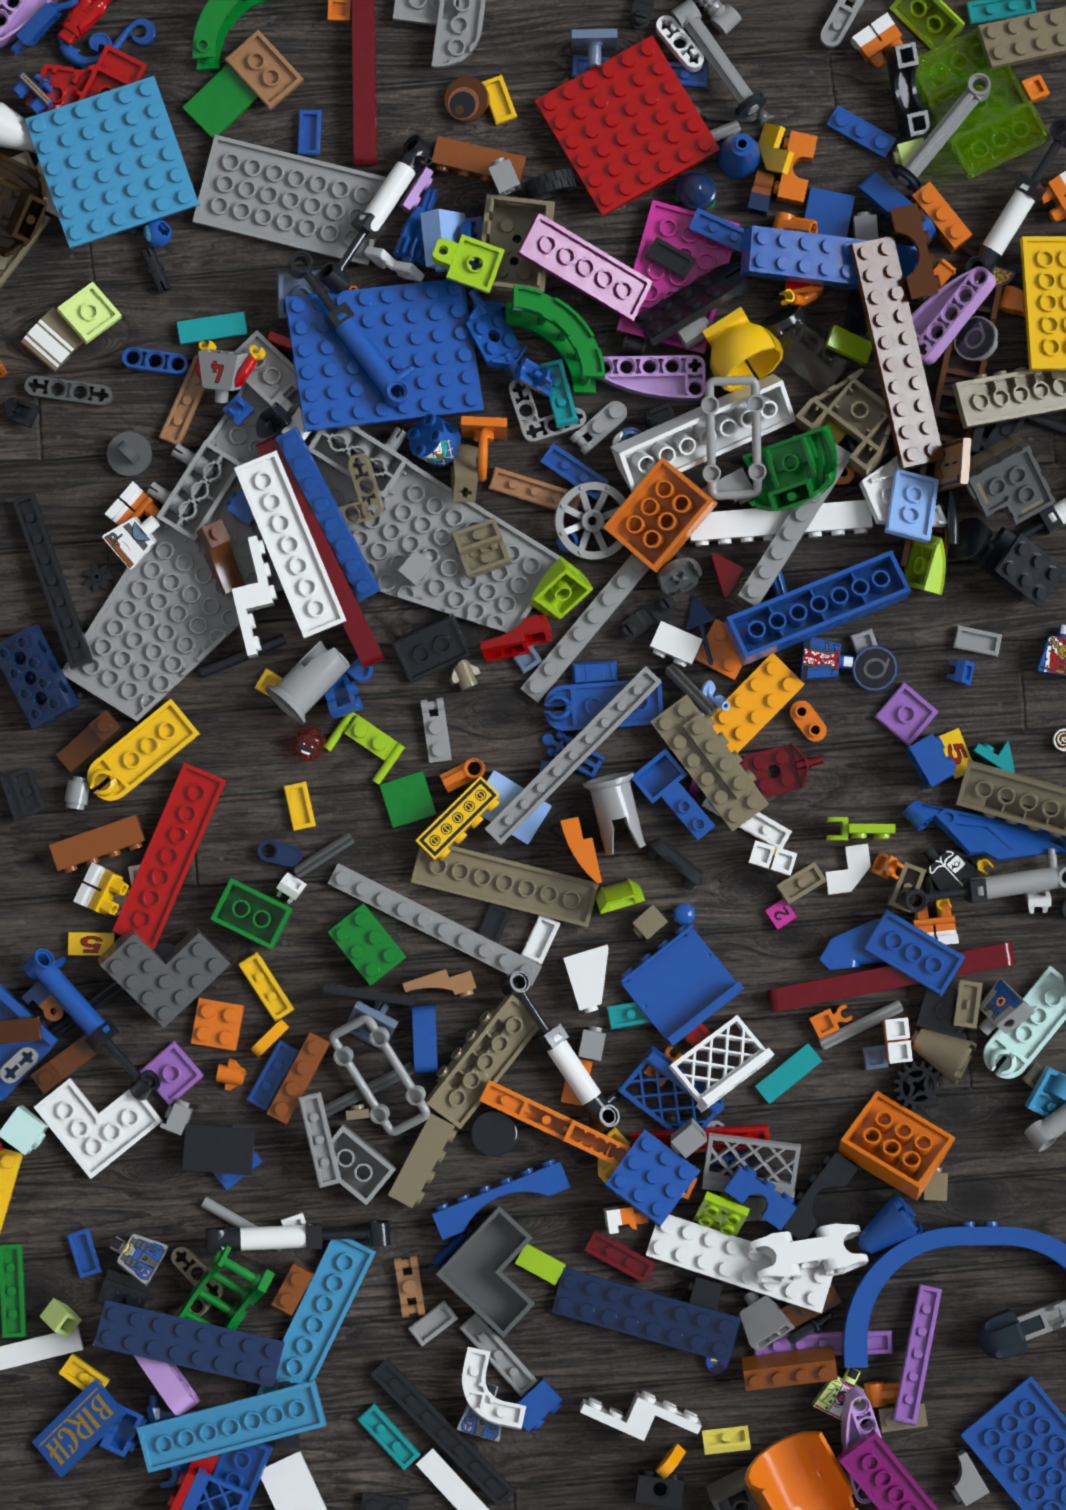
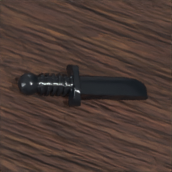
M828 1312L815 1321L811 1318L808 1320L809 1324L788 1336V1341L790 1343L798 1342L814 1331L819 1334L822 1332L820 1328L834 1319L833 1313Z

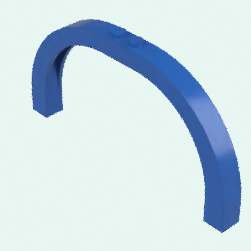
M962 1221L961 1226L927 1229L916 1236L892 1245L866 1269L849 1299L842 1328V1366L844 1368H868V1325L873 1305L887 1280L912 1258L924 1252L946 1246L1009 1245L1037 1251L1055 1261L1066 1271V1244L1034 1230L1015 1226H998V1221H984V1226H975L973 1221Z

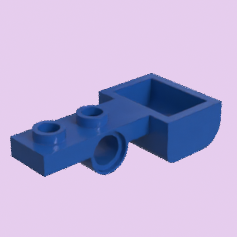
M665 748L636 772L631 780L651 804L661 797L698 841L714 828L715 824L679 783L688 774Z

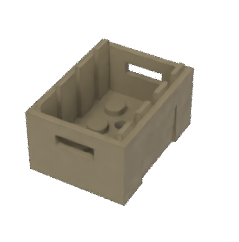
M487 194L481 241L505 250L489 294L512 296L514 285L535 288L543 291L545 294L547 272L516 253L537 213H541L552 221L554 220L555 202ZM515 235L521 237V242L514 243L512 239ZM514 257L519 260V263L515 266L510 264V259Z

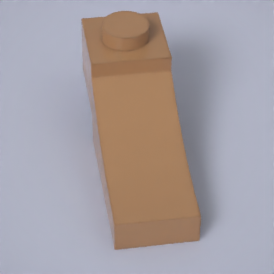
M447 969L402 983L405 992L421 988H442L452 990L454 995L459 994L460 998L474 994L472 989L477 988L471 970L449 977Z

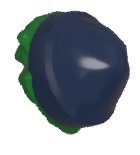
M699 171L688 172L679 179L676 185L675 201L680 202L685 209L696 211L697 208L705 211L715 206L717 189L710 176Z

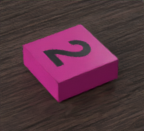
M781 899L765 910L777 930L797 917L791 907L787 906L784 899Z

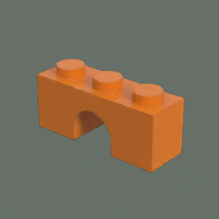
M791 131L789 137L785 136L782 149L793 152L794 156L788 174H781L780 181H775L773 194H777V202L802 207L808 180L797 177L794 174L793 166L798 162L812 163L818 136Z
M930 181L911 196L909 201L913 204L917 203L918 208H922L924 214L932 220L939 239L951 253L970 239L972 233Z

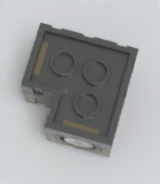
M1016 433L1011 434L1005 440L993 444L987 450L970 457L969 483L965 487L974 505L986 517L992 515L998 509H1002L1017 525L1055 504L1056 500L1050 492L1045 477L1041 474V469L1036 458L1031 453L1032 450L1029 444Z

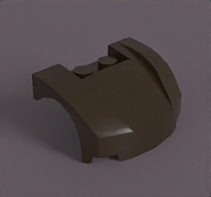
M0 153V255L9 257L22 247H26L41 225L47 206L46 182L36 170Z

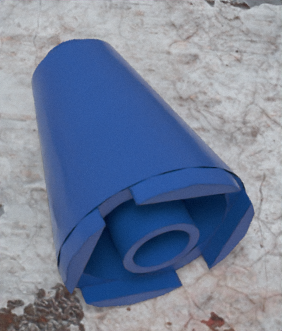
M744 133L732 134L726 137L720 143V152L716 155L719 168L729 177L735 179L751 176L758 169L762 157L758 143Z
M894 1194L858 1235L859 1241L857 1243L864 1253L869 1252L873 1254L923 1232V1228L920 1222L915 1224L914 1217L916 1215L901 1197L897 1198V1194Z

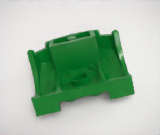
M822 426L762 448L761 461L766 467L767 473L765 478L762 479L760 495L748 503L760 510L782 511L801 507L819 498L835 482L837 474V451L830 426ZM752 452L742 456L748 467L752 463Z

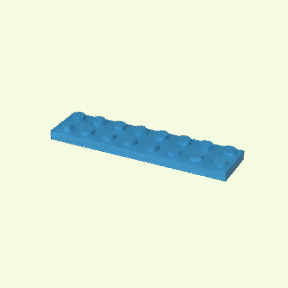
M353 1239L330 1241L282 1340L284 1341V1347L274 1387L261 1385L256 1395L277 1390L278 1382H284V1386L289 1387L292 1386V1383L300 1384L315 1380L375 1256L376 1250Z
M311 1380L137 1427V1432L148 1473L321 1428L326 1426L327 1423L316 1382Z

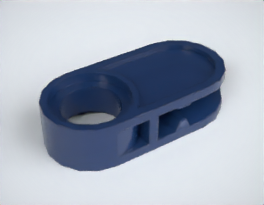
M265 840L257 848L258 856L266 862L294 867L302 860L301 850L294 845ZM267 844H271L275 848V853L270 858L265 857L262 853L263 847Z

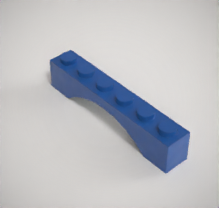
M553 1158L541 1163L542 1168L534 1171L533 1167L521 1171V1176L516 1179H512V1176L499 1181L500 1185L491 1188L490 1185L478 1189L479 1194L472 1197L469 1194L456 1198L457 1203L449 1206L448 1202L435 1207L436 1212H433L432 1216L442 1240L464 1232L469 1221L477 1211L488 1202L500 1196L515 1192H534L551 1196L570 1188L560 1160L555 1162Z

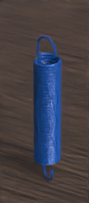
M462 1233L457 1234L434 1257L431 1262L435 1266L430 1270L428 1269V1272L434 1267H440L465 1241L468 1234L466 1236Z

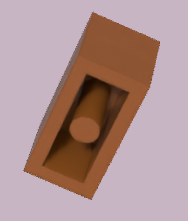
M295 1261L271 1305L292 1316L315 1272Z

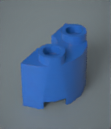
M347 674L341 676L324 694L333 719L364 709L360 697L355 696L359 694L354 681H349Z
M118 1404L126 1415L103 1437L100 1446L125 1458L128 1451L133 1453L138 1442L135 1439L137 1427L145 1425L148 1419H145L144 1415Z

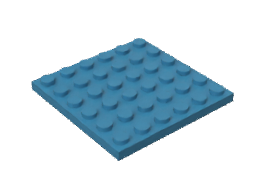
M154 76L25 118L70 249L199 206Z

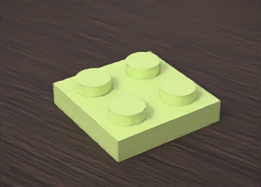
M93 282L57 308L58 313L86 345L122 317L120 312Z

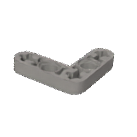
M515 380L510 383L509 394L526 441L530 443L540 442L580 429L585 425V412L580 408H575L577 415L582 416L579 424L569 425V428L561 427L555 432L551 431L548 428V423L554 419L553 414L539 419L530 388ZM516 384H520L521 387L525 386L526 389L523 390V397L525 399L528 396L530 400H522L516 404L515 400H520L518 392H513ZM529 405L533 412L530 416L524 417L519 412L520 407ZM544 422L547 435H543V431L537 432L536 438L526 434L529 432V427L533 426L537 430L541 428L540 423Z

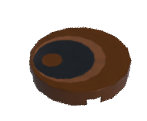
M471 76L460 77L454 80L447 87L444 95L448 113L453 118L462 122H474L480 119L490 103L489 92L486 86L480 80Z

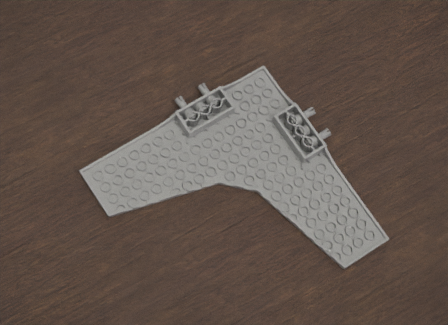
M244 383L238 394L255 412L240 427L224 414L196 454L179 443L175 448L183 454L175 450L172 451L171 456L187 464L188 467L172 492L164 489L156 482H153L151 487L158 492L150 488L147 491V495L163 503V507L156 516L160 526L151 533L157 542L134 569L130 570L127 567L85 633L94 662L71 670L67 661L62 669L65 677L137 722L240 625L233 593L231 592L223 596L204 557L206 551L196 532L201 527L222 519L231 538L230 544L245 585L258 583L248 537L257 535L259 540H263L256 521L250 527L227 510L229 506L227 501L234 492L238 494L242 488L234 468L261 457L256 445L275 435L277 437L282 435L283 429L267 438L257 437L256 421L261 412L270 408V406L246 383ZM296 391L288 398L295 408V411L289 416L290 418H292L300 406ZM359 426L311 431L305 439V443L338 507L359 501L348 468L349 459L357 453H363L370 459L384 504V510L380 516L348 527L381 589L379 592L449 615L453 613L455 617L504 633H508L523 623V618H526L533 608L529 603L536 587L545 573L561 556L476 503L453 502L452 489L398 453V448L407 436V433L403 430L401 432L400 428H394L386 444L360 430ZM357 458V462L354 463V466L359 467L361 471V474L357 475V478H360L364 475H369L368 471L363 473L362 466L365 465L364 461H360L359 458ZM365 479L361 481L360 488L364 492H370L372 484L369 480ZM373 493L370 496L364 497V500L369 498L370 506L367 509L368 511L372 510L376 514L375 510L378 509V506L372 504L371 498L375 497ZM347 508L345 512L346 517L349 520H355L357 518V511L354 508ZM495 518L511 564L468 579L452 533ZM265 545L267 555H264L263 559L264 563L268 562L272 573V577L268 578L269 584L275 586L276 592L284 590ZM415 549L419 553L424 550L433 558L430 562L434 565L417 587L398 572V569ZM341 567V569H342V571H343V573H344V575H345L347 581L349 582V580H348V578H347V576H346V574H345L343 568Z

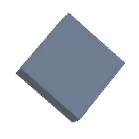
M530 646L531 653L513 657L523 674L543 662L533 646Z
M885 1044L862 1047L865 1070L889 1067Z

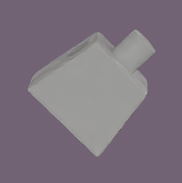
M753 1291L744 1296L748 1307L740 1312V1317L748 1342L752 1348L760 1351L795 1328L778 1305L768 1296L760 1299L758 1294Z

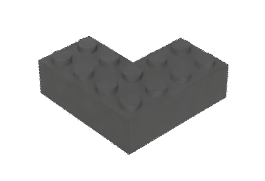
M196 926L163 958L131 927L98 958L100 966L163 1028L230 965L227 957Z
M498 1204L436 1271V1275L504 1338L535 1304L503 1272L505 1267L533 1237Z

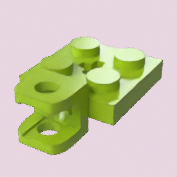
M462 234L459 243L448 239H438L432 253V261L439 266L449 269L446 279L489 294L505 250ZM444 250L447 254L442 255L439 251ZM475 258L479 259V264L482 267L473 270L469 262L474 261Z
M826 817V822H841V835H827L826 841H847L848 834H851V839H865L867 834L874 835V839L890 838L891 834L895 833V824H848V817Z

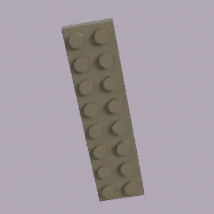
M455 846L449 848L451 852L442 861L440 859L434 861L419 847L411 883L587 928L589 926L599 884L593 881Z

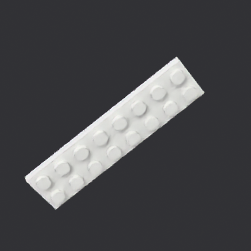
M277 451L235 467L234 470L303 637L307 638L346 622L345 615Z
M668 1215L660 1227L655 1224L645 1255L820 1314L822 1313L833 1276L826 1275L824 1266L800 1269L802 1277L794 1282L782 1284L757 1282V1272L773 1266V1262L766 1254L750 1253L748 1246L751 1241L733 1235L727 1236L718 1230L672 1215Z

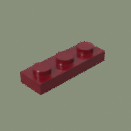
M594 1230L584 1248V1251L643 1283L646 1282L656 1264L654 1261L597 1230Z

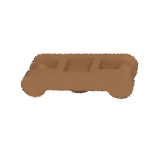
M412 1255L408 1259L394 1258L402 1317H410L409 1314L416 1313L418 1315H425L417 1255ZM411 1267L412 1274L404 1275L403 1269ZM416 1297L417 1304L408 1305L407 1299Z

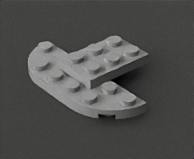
M395 0L393 21L437 26L432 68H448L465 60L476 48L482 33L486 0Z

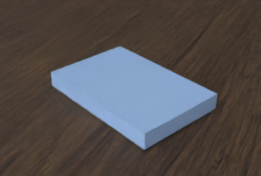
M896 468L893 472L884 533L928 544L931 539L939 479Z
M495 770L490 775L487 783L500 795L498 799L500 804L492 812L487 810L482 815V817L490 822L524 789ZM544 801L511 835L528 845L552 806Z

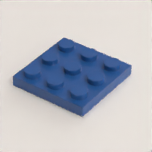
M644 1129L603 1186L660 1227L700 1170Z

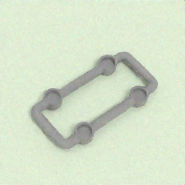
M754 376L712 377L705 384V397L702 398L700 404L702 410L706 413L707 465L704 466L702 475L707 481L708 494L715 500L756 498L762 491V479L765 478L767 473L766 467L761 461L760 411L765 407V399L760 395V383ZM751 385V395L748 396L746 404L751 411L752 463L748 467V475L753 479L752 490H716V481L719 480L721 471L716 465L715 413L719 409V401L714 396V386Z
M361 1015L331 1032L329 1041L335 1050L333 1058L338 1065L345 1066L369 1104L371 1120L376 1124H381L387 1134L396 1136L429 1118L430 1109L424 1100L426 1092L422 1086L413 1083L388 1042L390 1038L389 1031L384 1027H379L371 1016ZM364 1024L371 1031L369 1035L370 1042L376 1047H381L408 1090L406 1092V1100L411 1105H417L421 1111L420 1114L395 1127L392 1126L388 1119L390 1116L389 1108L377 1102L352 1061L354 1058L353 1050L348 1046H343L338 1039Z

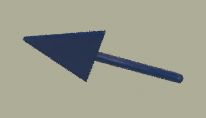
M692 595L685 631L687 632L697 627L700 628L708 663L713 665L704 625L716 619Z

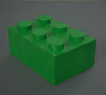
M230 878L210 919L274 950L294 908Z
M364 903L328 931L329 935L370 986L407 958Z

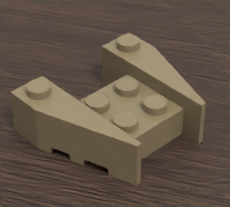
M861 368L839 384H834L824 393L811 398L795 416V426L803 432H808L824 426L828 420L860 443L849 456L848 466L866 478L881 463L892 432L885 401L861 383L864 380V369Z

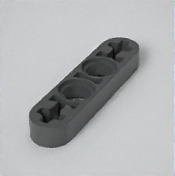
M36 375L28 377L24 384L26 392L36 398L100 407L110 405L113 400L111 389L100 384ZM35 381L41 386H46L45 382H49L47 385L48 394H44L45 390L40 388L33 392V389L29 386L34 384ZM57 383L62 384L64 387L63 393L59 396L53 395L51 390L52 386ZM77 387H84L86 389V396L84 398L78 399L74 396V391ZM90 388H94L93 393L101 394L102 390H105V393L109 396L104 398L103 402H100L99 397L92 396V401H90Z

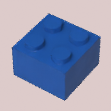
M933 733L904 749L927 789L956 773L954 771L956 765L950 756L946 757L942 750L945 748L939 736L935 737Z

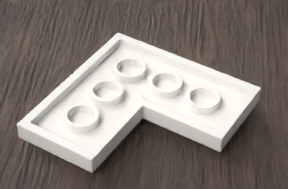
M71 1078L34 1106L38 1114L90 1179L163 1122V1119L147 1099L141 1101L134 1098L130 1093V1089L98 1113Z

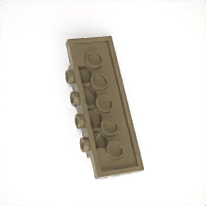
M1020 367L1013 370L1012 373H1007L1006 370L994 373L990 377H987V374H981L973 377V380L957 382L952 385L963 429L1066 410V371H1029L1027 367Z
M688 695L682 697L650 721L732 832L769 805L754 783L757 780L749 768L746 771L740 765L743 761L735 750L731 752L726 746L729 743L722 732L716 733L712 727L715 725L708 713L703 715Z
M968 760L956 805L983 812V815L989 818H996V816L1004 818L1010 824L1022 823L1031 830L1040 831L1043 829L1050 831L1049 834L1055 837L1066 836V787Z
M513 995L506 996L496 1010L492 1008L490 1012L485 1011L479 1019L481 1023L477 1029H471L465 1037L466 1043L462 1048L457 1047L452 1052V1061L448 1066L443 1065L438 1070V1078L436 1080L438 1084L425 1099L427 1105L459 1129L464 1126L481 1104L479 1099L488 1080L497 1083L539 1029L524 1004Z

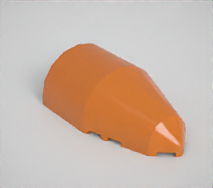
M803 1431L786 1436L771 1444L757 1455L747 1468L744 1480L760 1510H858L854 1506L852 1498L854 1494L853 1487L822 1432Z

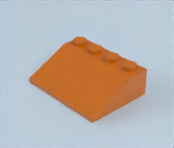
M661 457L603 528L653 571L659 573L718 503L666 459Z
M876 1091L840 1140L838 1153L917 1201L952 1146L955 1137L879 1091Z

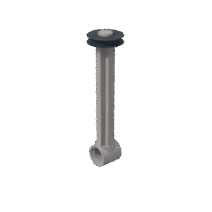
M687 0L671 10L672 17L683 30L689 33L739 104L735 110V114L739 115L738 118L743 120L758 112L765 105L766 97H763L762 92L752 93L701 21L702 16L692 0Z
M983 73L972 75L964 93L904 166L895 164V169L890 170L893 177L904 187L915 192L918 190L917 187L921 186L918 176L974 107L988 98L991 81L987 75ZM975 85H982L985 89L977 91L973 87Z

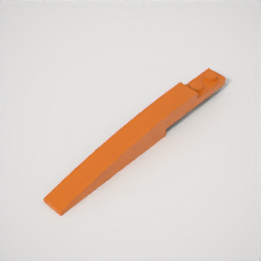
M488 1080L479 1101L616 1166L619 1165L631 1148L491 1080ZM697 1178L693 1180L683 1194V1198L689 1199Z

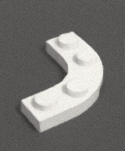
M468 1347L462 1372V1388L469 1406L479 1417L489 1423L521 1430L526 1406L502 1401L495 1398L489 1392L486 1385V1371L490 1351Z

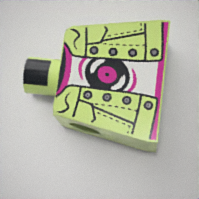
M847 1368L843 1378L837 1375L838 1380L827 1381L813 1400L812 1405L841 1420L846 1392L852 1387L863 1389L855 1384L861 1372L855 1368ZM857 1399L854 1404H858L861 1399Z

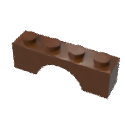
M917 203L891 209L889 215L894 235H900L909 239L914 244L918 254L915 270L905 278L910 301L937 295L938 289L941 288L939 276H934L933 266H936L933 252L929 253L927 244H930L928 230H923L922 222L925 221L923 209H918Z

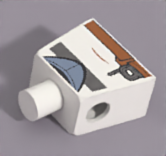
M152 515L143 523L137 517H133L102 537L131 570L139 564L157 542L151 533L160 524Z

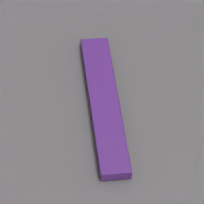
M918 1285L892 1421L915 1426L917 1423L942 1289Z
M868 1330V1355L893 1354L892 1330ZM842 1331L820 1332L819 1334L813 1332L795 1343H790L787 1339L793 1333H787L760 1351L754 1349V1355L833 1346L835 1356L842 1355Z

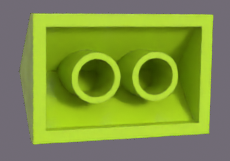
M895 0L890 6V9L936 55L961 33L965 25L942 0Z

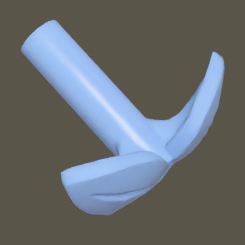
M711 680L706 681L701 688V692L716 708L728 710L730 704L725 701L727 698L722 695L713 697L716 689L715 685Z

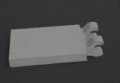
M256 330L234 351L248 353V356H251L249 352L251 345L257 346L258 350L256 353L260 351L261 347L266 351V356L262 360H257L256 366L245 383L270 407L278 404L290 416L295 411V408L288 398L295 391L298 393L294 365Z

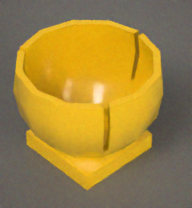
M741 307L702 331L712 348L710 368L714 377L754 376L745 362L747 360L761 380L770 374L782 360L783 349L779 340L765 327L749 322ZM728 385L721 387L724 390L733 392L747 385Z

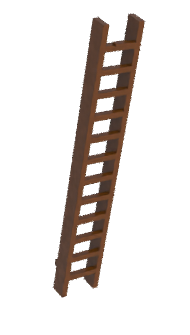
M998 286L994 290L991 307L980 305L976 310L977 312L989 314L988 320L994 325L1002 287ZM954 312V313L951 315V319H950V320H953V319L956 318L957 312ZM952 340L943 352L932 406L936 420L938 417L961 422L960 415L939 411L941 396L955 398L953 391L943 389L946 374L973 379L977 375L985 374L988 358L980 361L977 373L948 367L950 353H957L954 345H952ZM973 427L966 428L964 438L972 437ZM939 434L940 441L947 443L960 439ZM928 463L920 465L918 474L925 476ZM936 502V506L940 505L943 511H947L946 504ZM947 524L945 527H932L933 532L944 534L945 558L949 548L947 546ZM908 538L904 539L899 563L900 568H905L907 564L909 550L912 545L911 539Z

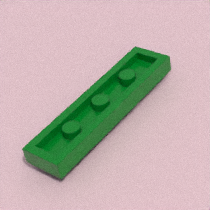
M22 1243L0 1244L2 1338L27 1336Z

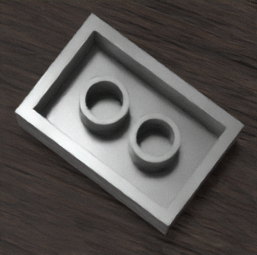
M343 1124L332 1137L342 1178V1183L340 1184L367 1205L397 1167Z

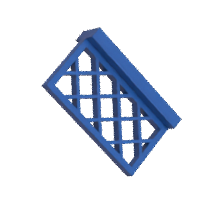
M652 1046L644 1059L618 1088V1091L668 1130L677 1129L674 1127L678 1125L679 1129L681 1125L685 1124L688 1120L680 1121L679 1110L690 1108L693 1110V1119L697 1123H701L700 1127H707L712 1119L724 1109V1100L720 1098L707 1108L711 1113L706 1118L696 1119L695 1108H697V1103L694 1104L693 1096L670 1070L669 1066L673 1061ZM647 1063L655 1068L656 1076L642 1077V1069ZM677 1066L683 1074H689L680 1066ZM669 1079L673 1082L674 1090L660 1091L659 1080ZM694 1080V1088L699 1094L703 1093L706 1090V1086ZM657 1081L658 1092L644 1093L643 1082ZM640 1082L641 1093L631 1094L626 1090L630 1083ZM687 1093L691 1096L692 1104L678 1105L677 1094ZM674 1094L676 1105L662 1107L661 1096ZM658 1096L659 1107L649 1108L645 1103V1097ZM676 1110L677 1121H666L663 1118V1111Z
M199 1467L180 1509L197 1510L198 1505L207 1502L210 1510H214L211 1500L223 1496L227 1507L221 1510H232L237 1508L236 1510H242L249 1491L207 1473L208 1470ZM208 1481L218 1484L221 1492L209 1496L206 1490ZM231 1492L241 1494L240 1502L230 1506L226 1494Z

